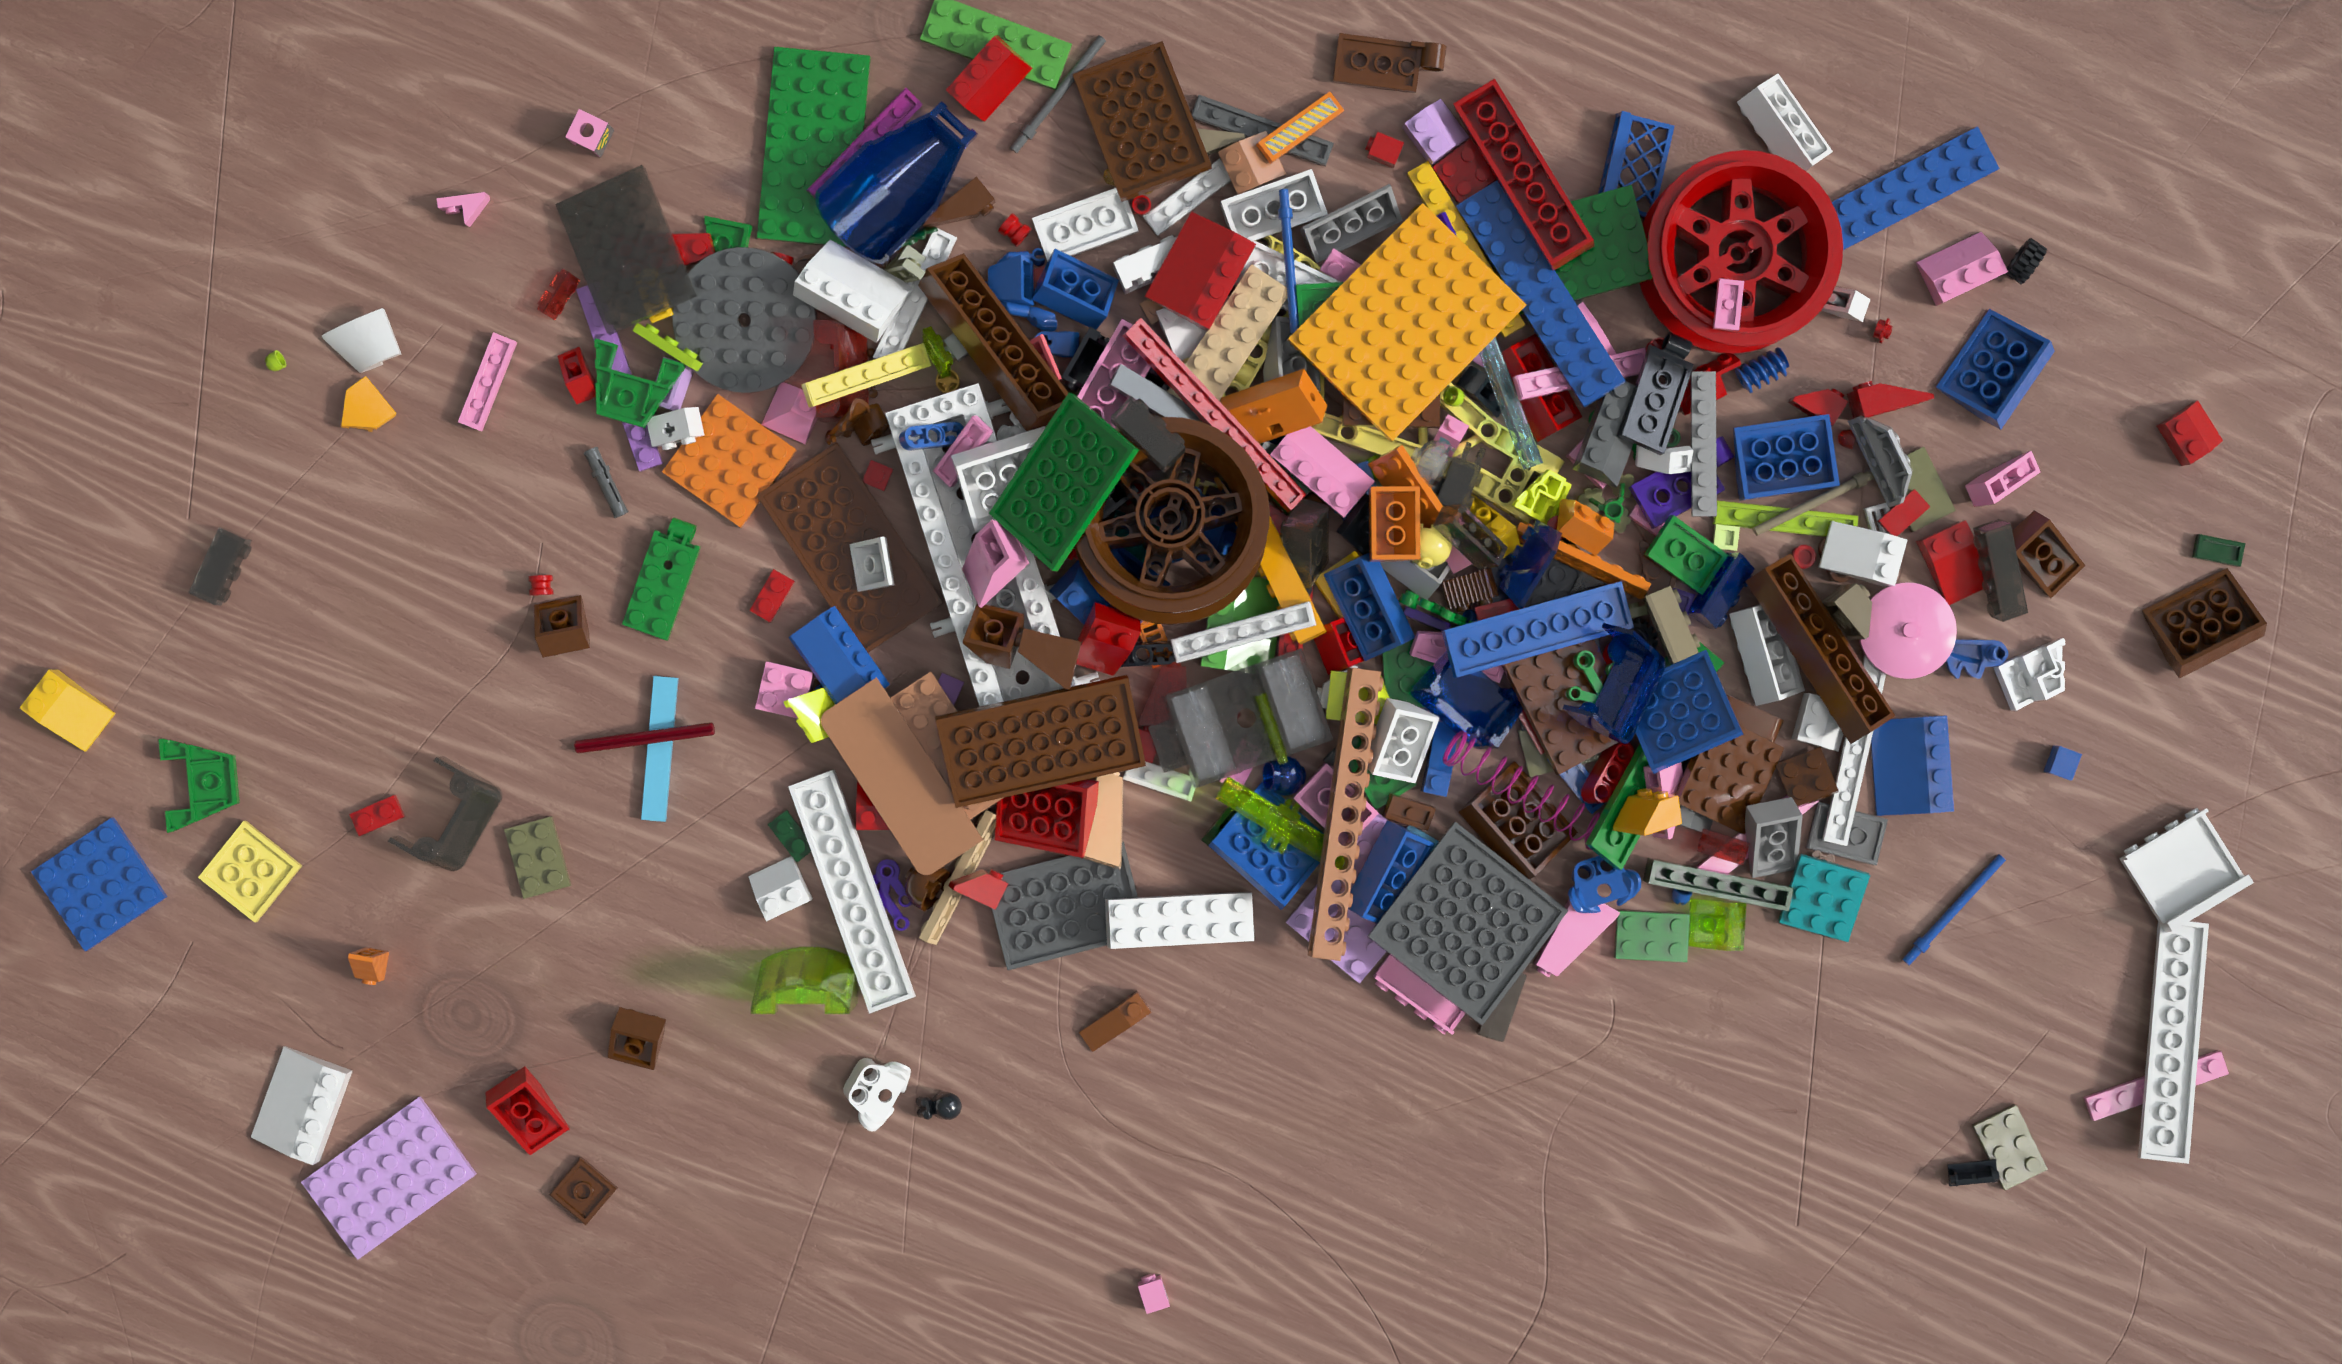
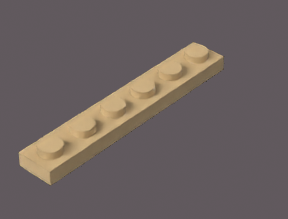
M986 810L979 817L976 829L983 838V841L963 853L957 859L955 870L952 876L945 882L944 891L940 899L934 903L933 912L929 920L922 926V933L919 938L923 941L937 945L963 895L952 890L948 885L952 880L975 872L995 834L996 813Z

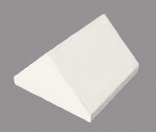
M878 537L850 544L858 592L895 586L886 537Z

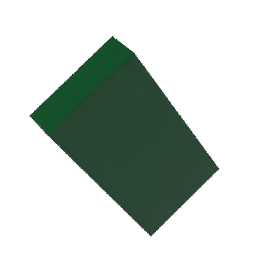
M2196 534L2192 558L2241 567L2246 543Z

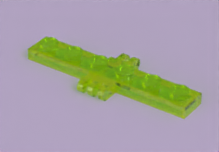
M1229 776L1224 780L1215 799L1265 828L1266 831L1261 842L1266 844L1271 837L1272 841L1269 847L1274 849L1279 842L1280 846L1277 852L1283 854L1289 843L1315 860L1321 861L1324 834L1300 820L1301 815L1298 814L1301 805L1295 803L1291 810L1292 800L1287 798L1284 805L1280 803L1276 806ZM1338 856L1335 859V866L1337 869L1342 868L1345 860L1343 856Z

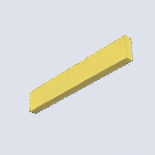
M921 343L803 383L801 386L810 408L931 366L925 345Z

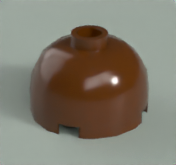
M914 867L910 868L905 875L907 880L905 883L907 898L915 907L927 911L938 900L935 896L940 889L944 891V884L951 876L950 872L942 867L930 875H923Z

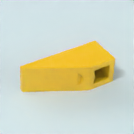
M1470 491L1452 504V508L1458 515H1464L1472 531L1483 544L1501 559L1520 546L1516 526Z

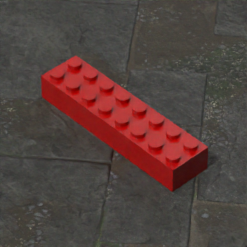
M1494 78L1453 103L1457 115L1551 269L1556 270L1594 247L1592 236L1496 79Z

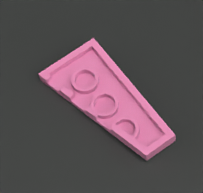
M1417 631L1409 654L1413 657L1451 668L1442 632ZM1500 665L1471 674L1500 683L1504 670Z

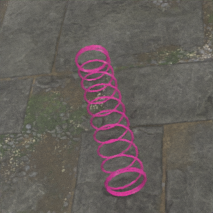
M1460 731L1454 736L1443 756V763L1445 765L1453 766L1461 761L1462 775L1467 776L1477 770L1476 780L1479 785L1487 784L1493 779L1492 791L1494 794H1501L1508 789L1507 798L1509 803H1518L1523 799L1524 812L1531 813L1539 808L1538 816L1541 822H1548L1554 818L1556 831H1564L1570 827L1569 835L1571 840L1577 841L1585 837L1586 843L1600 817V812L1596 813L1583 836L1577 839L1572 838L1571 830L1573 823L1581 815L1585 803L1578 807L1571 823L1561 830L1557 829V815L1567 803L1569 794L1563 797L1556 813L1551 818L1542 820L1540 817L1541 808L1554 788L1553 784L1546 790L1541 803L1535 809L1527 811L1525 809L1526 797L1536 784L1538 775L1533 777L1526 793L1517 801L1512 802L1509 798L1510 789L1523 767L1520 766L1514 773L1510 784L1504 790L1497 793L1494 791L1495 778L1504 766L1507 757L1505 756L1501 760L1495 774L1489 780L1480 783L1478 780L1479 770L1490 754L1491 747L1485 751L1479 765L1470 773L1465 774L1463 773L1464 758L1474 745L1476 739L1473 738L1469 742L1464 755L1453 763L1466 743L1467 733ZM1463 735L1460 745L1458 746L1456 752L1447 761L1448 755L1452 747L1454 746L1456 741ZM1585 845L1586 849L1592 850L1587 845Z

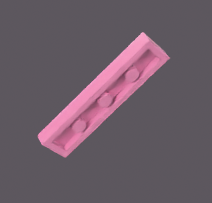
M493 332L458 420L459 423L483 431L517 345L516 341Z

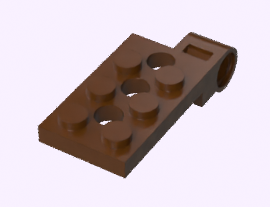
M1339 33L1333 82L1416 93L1419 70L1433 72L1444 70L1447 46L1433 42H1404ZM1363 55L1366 58V64L1363 67H1357L1353 63L1354 56ZM1378 59H1388L1390 67L1387 70L1379 69L1377 66ZM1410 61L1414 66V70L1411 73H1404L1400 66L1402 62Z

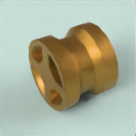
M944 369L937 374L935 382L940 392L946 394L959 389L960 378L956 372Z

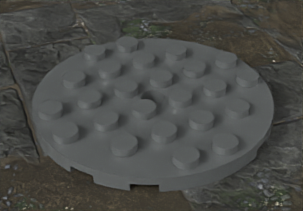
M736 247L709 255L690 270L682 281L675 297L672 315L675 339L679 342V349L684 351L685 348H688L698 354L696 359L703 364L699 371H694L700 377L725 390L752 393L767 390L781 384L801 368L811 352L815 341L817 311L813 306L793 296L795 280L800 273L791 264L766 250ZM742 313L748 314L751 318V323L748 327L742 326L738 321Z

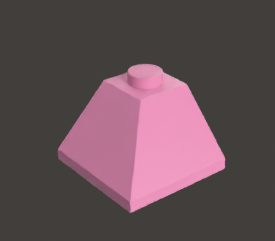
M782 382L778 386L761 425L806 445L824 403L809 408L802 389Z

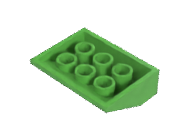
M1254 577L1248 587L1235 601L1223 610L1208 617L1206 630L1276 611L1280 604L1277 597L1272 598L1266 587V585L1270 584L1268 579ZM1278 636L1203 656L1200 666L1271 677Z

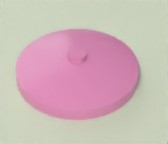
M1900 583L1882 589L1870 599L1872 601L1869 637L1859 640L1864 655L1876 669L1891 677L1913 679L1926 676L1943 665L1953 650L1957 631L1954 614L1949 604L1939 593L1921 584Z

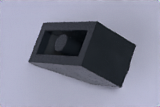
M1472 365L1469 366L1456 383L1467 396L1496 418L1499 417L1512 400L1489 375Z

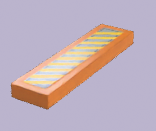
M1328 92L1263 138L1256 146L1268 162L1272 164L1342 114L1344 109L1333 94Z

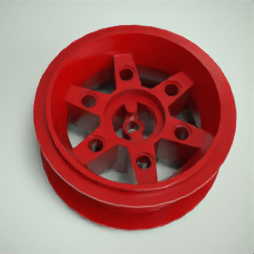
M1730 151L1708 157L1694 164L1656 198L1642 223L1648 244V262L1653 280L1639 284L1649 308L1670 332L1691 341L1692 345L1697 348L1715 353L1737 354L1752 352L1766 348L1800 330L1823 309L1831 297L1842 266V229L1837 212L1829 196L1821 185L1801 167L1778 155L1762 151ZM1723 190L1721 223L1690 209L1701 198L1713 192ZM1752 191L1771 198L1786 212L1764 223L1756 219ZM1736 197H1739L1742 209L1736 207L1734 203ZM1779 221L1786 223L1787 231L1785 233L1778 230L1777 223ZM1693 224L1698 225L1700 229L1704 230L1703 233H1696L1693 230ZM1796 230L1798 231L1802 247L1800 270L1777 255V244ZM1676 236L1698 250L1697 264L1680 277L1677 273L1674 258ZM1729 236L1744 242H1736L1730 245L1723 255L1719 256V245L1724 237ZM1732 249L1740 251L1741 259L1739 261L1732 258ZM1751 253L1749 272L1742 274L1727 269L1729 266H1740L1748 259ZM1695 271H1699L1704 281L1702 283L1694 279ZM1778 271H1781L1788 280H1780ZM1718 279L1744 281L1742 297L1744 306L1741 307L1739 331L1713 329L1714 312L1707 310L1690 295L1709 285L1717 289ZM1756 283L1787 297L1772 311L1754 317Z

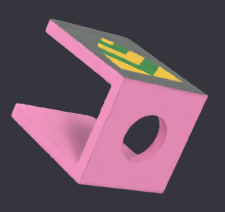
M579 109L565 138L573 145L578 143L592 150L601 158L614 129L609 123ZM586 124H591L594 128L593 134L590 137H583L581 134Z

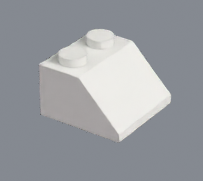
M1804 693L1792 739L1838 752L1843 737L1842 730L1830 715L1820 696Z
M792 856L749 876L756 901L766 921L813 899Z

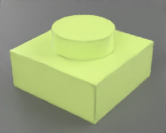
M1715 524L1712 543L1721 550L1737 551L1740 527Z

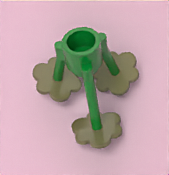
M1630 473L1622 474L1617 488L1609 485L1613 489V494L1618 496L1617 499L1611 498L1605 502L1600 488L1595 487L1591 489L1587 487L1584 493L1578 496V502L1587 505L1595 512L1599 510L1604 511V517L1614 522V530L1618 533H1623L1626 530V525L1631 523V519L1628 517V509L1622 506L1624 498H1629L1632 494L1629 487L1635 484L1634 476Z

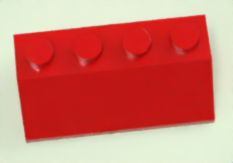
M1536 334L1491 358L1495 370L1499 373L1508 393L1517 405L1519 413L1523 416L1537 442L1582 418L1568 390L1519 401L1513 381L1514 376L1554 368L1552 361Z

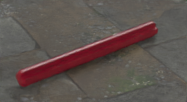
M712 722L584 739L575 741L574 747L576 753H586L712 736L715 734V727Z

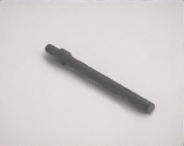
M1098 35L1029 124L1025 123L1021 128V134L1010 146L1012 151L1018 153L1027 140H1031L1037 133L1035 130L1073 84L1074 77L1072 74L1084 70L1104 45L1106 40L1102 36Z

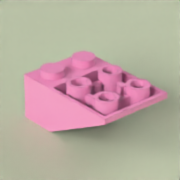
M991 520L975 535L962 568L978 606L982 608L1029 564V561L1019 540L998 521Z

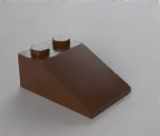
M2035 510L1999 543L2010 558L2050 599L2085 567V564L2051 520Z

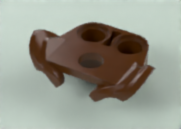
M855 398L851 402L846 414L832 430L827 431L825 442L830 445L831 442H836V437L844 436L849 438L852 432L855 431L862 445L866 446L872 443V439L880 438L890 426L879 403L868 405L864 400Z

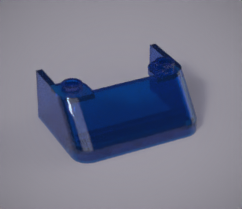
M1603 623L1602 628L1613 637L1607 651L1610 660L1614 662L1595 704L1586 701L1579 708L1564 704L1562 709L1581 725L1614 741L1627 744L1632 740L1664 673L1665 659L1634 630Z

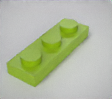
M637 323L632 330L696 371H699L703 363L696 359L698 354L688 348H685L684 351L677 347L679 342L668 335L662 338L658 335L660 330L649 323L646 326Z

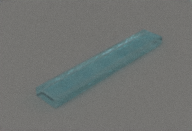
M1495 337L1479 354L1521 465L1525 470L1540 465L1543 461Z

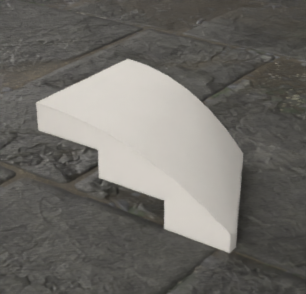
M383 308L349 321L321 335L359 373L383 365V361L401 355L387 314Z
M2064 638L2034 648L2005 661L1999 666L1993 667L2011 711H2017L2034 701L2047 700L2065 691V679L2063 676L2065 661H2062V646L2065 645Z

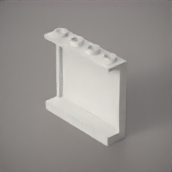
M2198 808L2189 811L2185 814V820L2180 823L2175 820L2164 826L2166 831L2159 835L2157 832L2152 833L2144 838L2146 843L2139 847L2137 844L2130 846L2124 850L2126 855L2119 858L2165 933L2174 931L2254 883L2249 874L2243 875L2205 814L2209 812L2207 808L2200 811Z

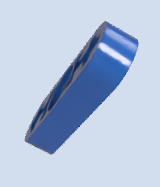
M959 422L912 426L900 433L899 442L908 451L948 447L953 444L964 426ZM929 430H933L937 434L936 443L929 439ZM950 431L956 432L957 437L954 435L945 437V433ZM908 436H920V439L913 442V440L908 439Z

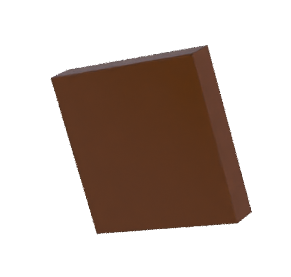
M580 1157L549 1195L584 1225H587L618 1187L583 1157Z

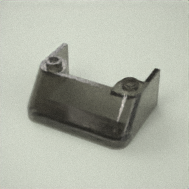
M445 756L436 757L434 762L455 773L450 781V790L453 795L462 799L441 838L437 841L431 837H422L413 844L401 836L390 837L388 842L422 861L448 871H457L465 866L500 805L502 792L499 787Z

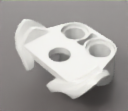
M863 1058L858 1061L844 1085L843 1092L849 1102L858 1110V1118L864 1128L869 1131L878 1130L894 1112L893 1104L900 1092L904 1093L907 1088L911 1074L909 1067L898 1062L878 1065L869 1058ZM873 1068L870 1075H863L866 1069ZM861 1089V1093L858 1096L852 1097L854 1090ZM883 1089L891 1091V1097L887 1101L879 1100L878 1095Z

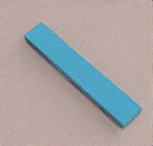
M653 676L649 731L675 727L679 678ZM673 741L653 743L647 746L641 820L666 822Z

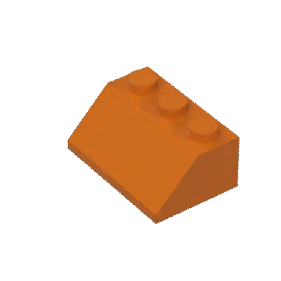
M1420 486L1370 487V562H1398L1421 559Z

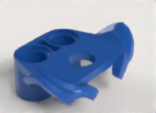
M1600 856L1581 861L1575 866L1571 874L1574 886L1568 891L1570 902L1575 911L1579 913H1600L1599 905L1617 900V906H1621L1635 897L1640 891L1641 878L1639 874L1631 869L1623 868L1622 870H1617L1613 867L1609 872L1603 871L1600 863L1605 860ZM1579 869H1586L1589 873V878H1580L1577 871ZM1602 884L1609 886L1611 889L1610 896L1601 897L1597 892L1598 886Z

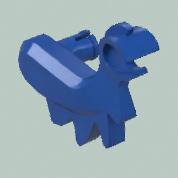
M1955 640L1953 650L1945 663L1948 671L1955 679H1959L1962 668H1964L1969 676L1980 679L1985 667L1999 666L2005 662L2008 657V650L2002 642L1996 640Z

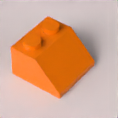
M1562 499L1559 505L1557 534L1596 556L1613 540L1614 522L1576 500Z

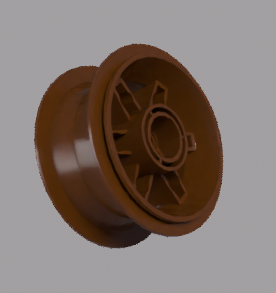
M1161 417L1147 419L1118 431L1139 449L1117 482L1136 507V512L1103 522L1105 506L1109 496L1107 497L1075 545V551L1085 576L1097 593L1110 605L1124 614L1141 621L1169 625L1184 624L1207 618L1223 610L1235 601L1248 587L1257 573L1264 555L1269 529L1270 508L1267 490L1257 466L1244 448L1234 439L1219 429L1201 421L1180 417ZM1178 458L1170 478L1154 482L1137 467L1155 459ZM1199 466L1205 467L1216 475L1230 494L1201 497L1194 489ZM1182 473H1188L1191 476V480L1185 483L1178 480V476ZM1133 484H1141L1144 490L1137 494L1134 490L1130 489ZM1168 503L1167 507L1160 512V531L1158 532L1150 524L1149 516L1158 505ZM1183 506L1189 512L1192 523L1187 530L1173 535V532L1178 530L1181 525L1180 511ZM1215 508H1220L1225 514L1222 516H1212L1211 512ZM1168 514H1173L1176 516L1177 521L1172 525H1168L1164 522L1163 518ZM1237 522L1235 541L1224 560L1203 533L1204 531ZM1120 529H1125L1129 532V535L1126 537H1118L1115 534ZM1142 545L1147 551L1141 578L1135 577L1123 568L1110 551L1111 549ZM1200 554H1206L1209 556L1210 562L1205 565L1196 558ZM1183 558L1203 576L1200 580L1186 585L1162 586L1174 559ZM1152 565H1159L1162 571L1159 575H1152L1149 572V568Z

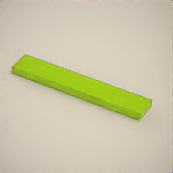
M1717 501V516L1713 517L1712 525L1718 524L1752 529L1754 526L1790 508ZM1807 511L1768 531L1827 537L1831 521L1857 527L1858 516Z

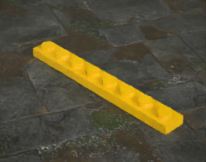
M1429 161L1409 171L1407 176L1424 205L1436 216L1446 212L1457 237L1493 271ZM1519 313L1500 332L1503 338L1525 327V323Z

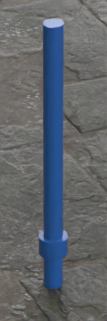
M1280 189L1278 219L1281 220L1290 334H1293L1299 328L1291 229L1293 212L1289 205L1288 189Z
M2000 854L1994 858L1927 933L1913 943L1914 947L1902 959L1908 966L1921 953H1925L1929 949V944L2006 861Z

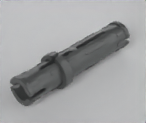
M594 447L585 451L584 455L593 471L591 474L593 478L596 477L614 518L625 515L629 511L609 473L611 469L609 465L606 466L599 448Z

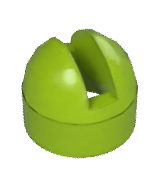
M278 350L271 352L265 358L266 367L271 371H279L286 367V361Z
M1455 386L1448 387L1443 395L1444 402L1452 407L1460 406L1465 398L1464 392Z

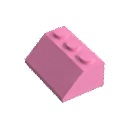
M1982 232L1916 262L1936 306L2008 272L1999 251Z

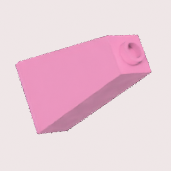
M1568 899L1564 907L1568 912L1545 941L1533 962L1539 966L1537 971L1547 977H1550L1551 973L1558 976L1619 916L1620 912L1606 904L1598 906L1601 909L1600 913H1579L1575 911L1570 899Z

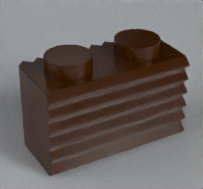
M1491 568L1442 581L1441 583L1449 610L1456 608L1457 612L1471 609V603L1478 602L1479 606L1492 603V597L1499 596Z

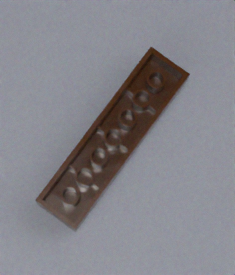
M963 253L926 268L925 274L918 286L1026 432L1048 425L1068 395V392L966 255Z
M1791 553L1746 580L1751 592L1761 604L1778 634L1788 646L1790 653L1799 663L1803 673L1808 677L1816 693L1820 696L1830 715L1835 719L1850 744L1895 717L1894 712Z

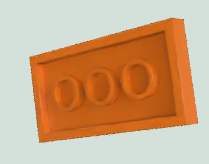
M1403 445L1368 463L1383 487L1420 486V524H1423V528L1431 529L1432 524L1450 530L1455 526V523Z

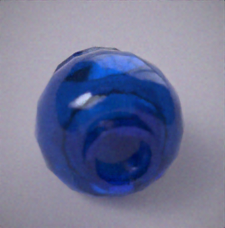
M1278 756L1273 760H1267L1263 766L1262 780L1267 791L1289 796L1295 794L1301 785L1305 783V768L1292 756Z

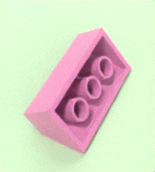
M1311 426L1287 434L1270 454L1271 457L1343 518L1375 482Z

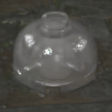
M1440 440L1427 442L1421 449L1416 447L1411 456L1418 475L1432 490L1436 488L1432 484L1435 480L1441 481L1452 460L1448 456L1449 452H1455L1454 446Z

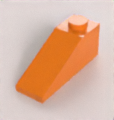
M365 947L349 953L348 960L354 977L362 979L361 983L376 985V982L383 981L389 951Z

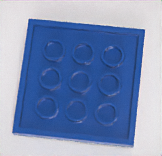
M1707 650L1630 684L1634 691L1633 695L1629 698L1627 713L1653 774L1744 735ZM1625 686L1622 689L1624 695L1628 694V689Z
M1263 780L1208 846L1282 910L1320 864L1324 833Z
M114 817L31 871L84 951H89L168 897Z

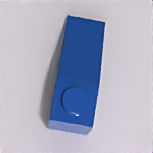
M1438 721L1431 740L1421 786L1422 792L1447 797L1453 766L1445 765L1443 763V756L1449 743L1459 732V726ZM1457 741L1452 747L1448 755L1447 761L1455 753Z

